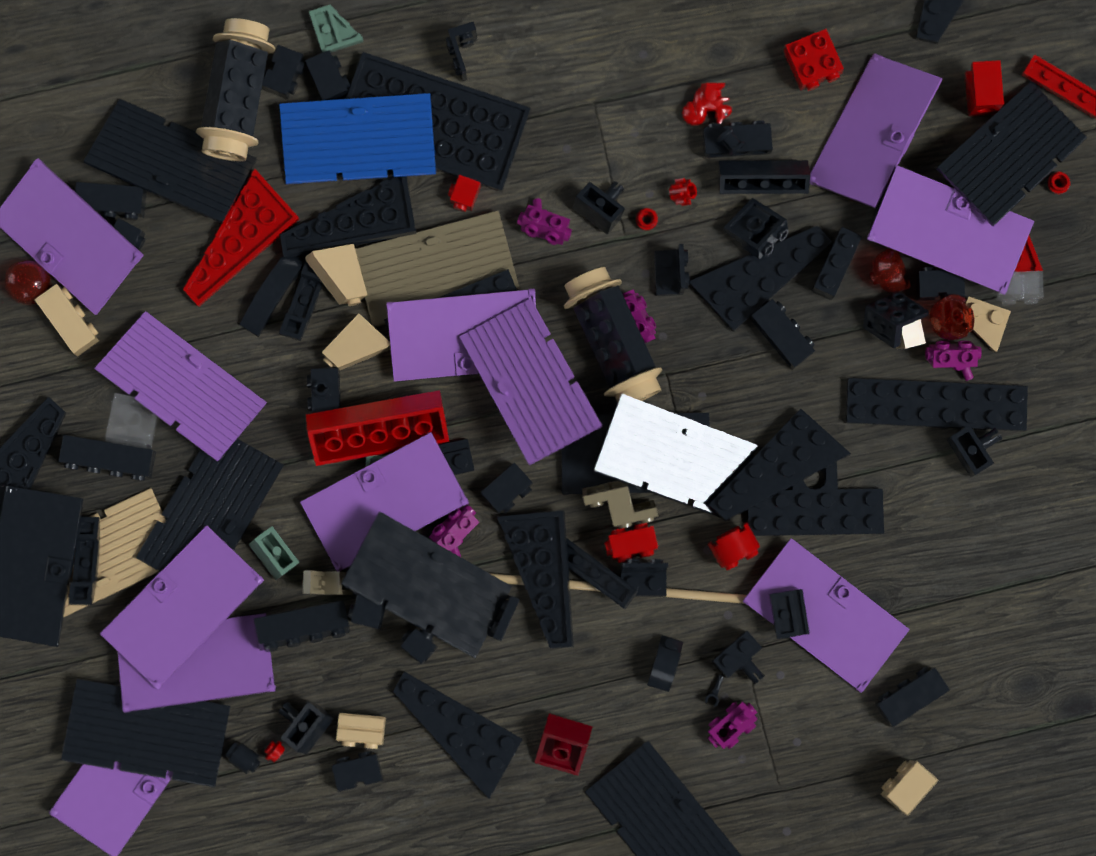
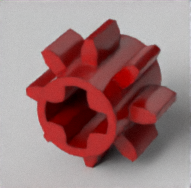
M675 179V184L671 185L669 189V196L676 205H691V200L695 199L697 195V188L690 179Z

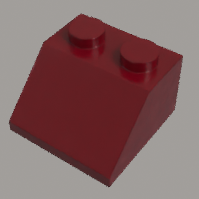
M549 714L535 763L578 776L593 726Z

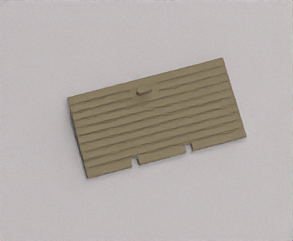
M499 211L424 230L414 235L398 237L355 249L367 292L365 300L373 327L385 325L384 319L388 318L386 302L438 298L508 269L516 289L520 288Z

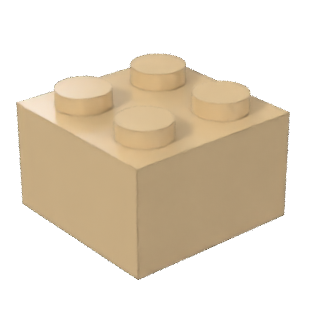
M912 760L909 762L904 761L896 770L898 775L893 780L889 778L882 786L884 791L881 793L897 810L906 815L915 808L938 781L922 765Z

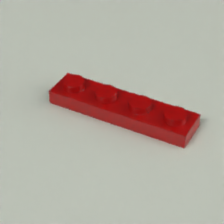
M1034 55L1022 75L1096 119V91L1037 55Z

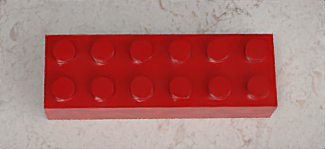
M440 390L306 415L307 432L316 466L395 452L431 432L437 444L449 442Z

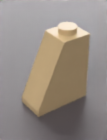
M354 244L312 251L305 257L307 263L339 305L345 303L348 306L358 305L367 296Z
M358 313L322 351V354L325 356L323 361L330 368L336 366L339 370H342L386 352L391 347L390 341Z

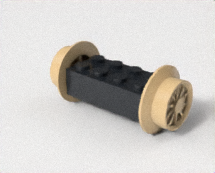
M226 19L223 33L213 36L216 48L202 125L196 129V133L204 139L202 152L211 157L230 161H245L248 147L258 145L259 141L253 137L266 61L268 54L275 52V47L268 42L269 28L261 23L246 19Z
M601 267L582 274L565 284L570 298L564 304V308L574 307L577 318L610 387L604 393V396L615 397L617 403L620 394L643 401L661 391L656 377L660 374L662 368L654 369L656 366L620 290L621 279H611L606 267Z

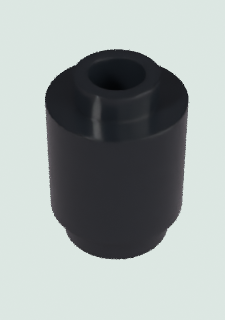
M235 742L226 754V757L230 759L229 762L245 774L249 772L254 773L261 763L258 760L260 755L243 743Z

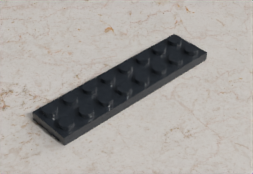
M848 378L846 423L964 429L970 425L972 429L980 430L996 428L1002 431H1027L1028 386Z

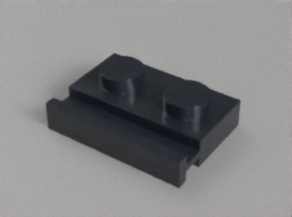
M468 439L439 445L454 475L475 471Z
M803 589L769 594L776 639L810 634Z

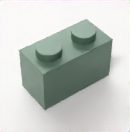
M270 527L249 544L275 580L300 563L273 527Z

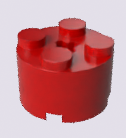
M747 522L743 523L744 528L742 529L738 525L716 537L717 543L713 544L712 541L708 543L720 568L725 567L726 571L739 565L738 560L744 557L746 560H749L759 554L758 548L760 544Z

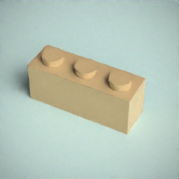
M56 284L37 297L35 301L73 354L78 357L99 342V339L96 337L99 332L91 322L87 324L83 319L86 314L79 305L74 306L70 301L73 298L71 293L65 287L61 288Z

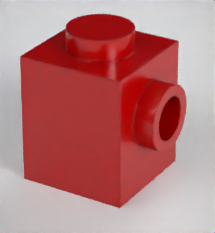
M459 175L456 185L452 183L448 196L451 197L450 202L454 205L453 208L462 212H466V210L472 211L481 188V183Z

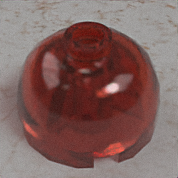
M888 248L879 253L872 264L873 272H870L874 285L879 284L883 290L890 293L910 288V280L904 279L907 270L899 252Z
M18 261L10 266L5 275V288L8 294L20 304H37L35 299L51 287L50 274L36 261Z
M948 295L934 304L930 311L929 319L930 325L937 336L945 340H959L967 337V334L972 332L975 321L972 308H968L964 303L966 302L964 297Z

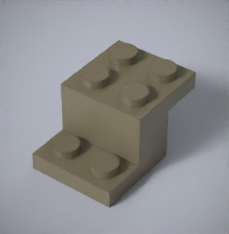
M617 480L582 489L585 505L590 504V507H597L603 505V501L608 500L613 526L626 528L631 526L632 522L641 521V523L653 521L654 517L658 516L654 499L632 504L627 483Z

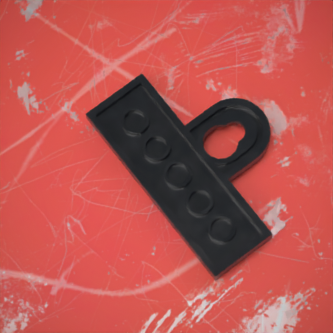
M835 462L833 465L821 470L825 476V483L820 489H810L803 480L793 485L792 490L779 492L747 510L748 524L755 536L884 534L883 489H838L837 462Z

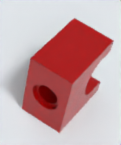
M1001 60L972 62V71L965 72L968 116L995 115L1004 105Z

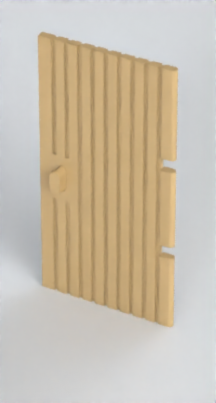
M152 488L105 509L104 512L107 517L103 519L100 518L98 513L90 516L100 518L99 566L93 603L159 573L158 570L135 558L156 522L159 521L163 524L166 522V518L161 515L162 510ZM74 562L70 582L73 581ZM70 584L68 588L64 617L89 606L68 604Z

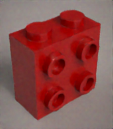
M827 29L785 45L783 50L800 91L806 88L807 91H811L819 87V83L826 80L828 83L840 78L844 70Z
M644 523L635 525L633 527L634 530L626 532L625 528L613 530L611 532L612 535L607 538L608 541L604 543L607 556L611 555L612 560L617 559L618 563L632 559L633 555L639 554L640 558L653 556L654 551L658 549L654 526L648 527V524Z

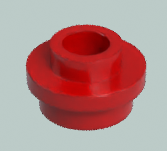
M1055 172L1048 178L1047 185L1051 192L1062 194L1069 189L1070 179L1063 172ZM1055 180H1060L1062 182V186L1057 187L1055 185Z
M643 208L637 213L636 224L640 229L648 231L657 225L658 216L654 210ZM644 216L650 217L651 221L649 223H644L642 218Z
M280 740L276 743L272 741L264 751L266 753V760L275 762L282 755L285 747L282 746Z

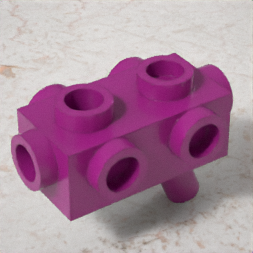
M539 198L533 200V206L528 205L525 213H520L517 222L518 225H521V231L525 232L528 236L543 238L552 245H563L564 241H569L572 229L569 228L570 219L542 209V200Z
M634 289L624 293L625 301L644 342L647 343L656 339L654 335L656 334V324L654 319L647 314L645 299L639 296L638 293H635Z
M967 340L958 341L956 344H950L947 341H937L936 344H929V347L925 349V358L933 368L953 367L954 370H961L966 381L974 378L970 367H978V359H981L982 354L980 346H975L971 341Z
M468 504L457 508L448 514V518L442 524L437 525L433 529L429 538L431 541L461 557L458 546L461 545L467 534L479 523L474 517L476 512Z
M735 701L726 709L727 715L722 719L718 716L708 724L710 727L707 731L710 734L708 740L715 748L720 746L722 749L725 747L731 749L739 742L737 737L743 732L748 734L757 726L754 723L758 720L755 716L757 711L749 702L745 705L744 702L738 704ZM722 728L727 730L725 737L719 735V731Z

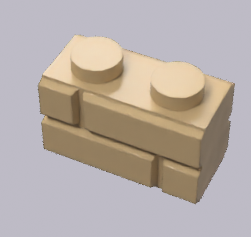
M339 713L336 741H342V746L355 747V742L364 743V748L378 749V745H383L386 717Z

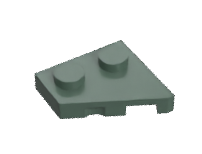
M331 5L309 11L322 53L328 50L330 52L364 42L362 36Z

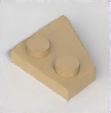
M968 296L960 319L967 326L971 327L973 332L993 352H997L1011 311Z

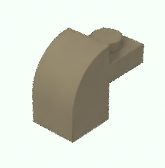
M304 571L303 594L353 595V590L341 584L347 572Z

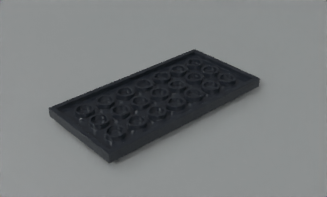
M362 52L346 99L430 93L436 170L455 177L462 175L479 181L482 186L503 192L531 107Z

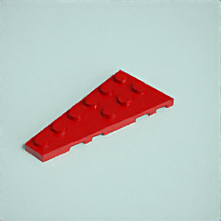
M256 169L252 172L249 181L240 192L239 198L230 209L214 240L208 246L204 257L183 289L198 307L278 239L280 234L286 232L300 219Z

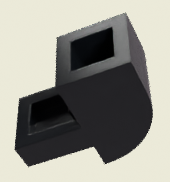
M661 636L647 686L669 692L679 664L683 641Z

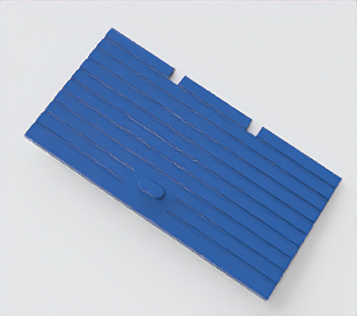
M431 94L280 104L286 184L337 181V173L343 174V180L387 178V170L393 169L394 177L436 174Z

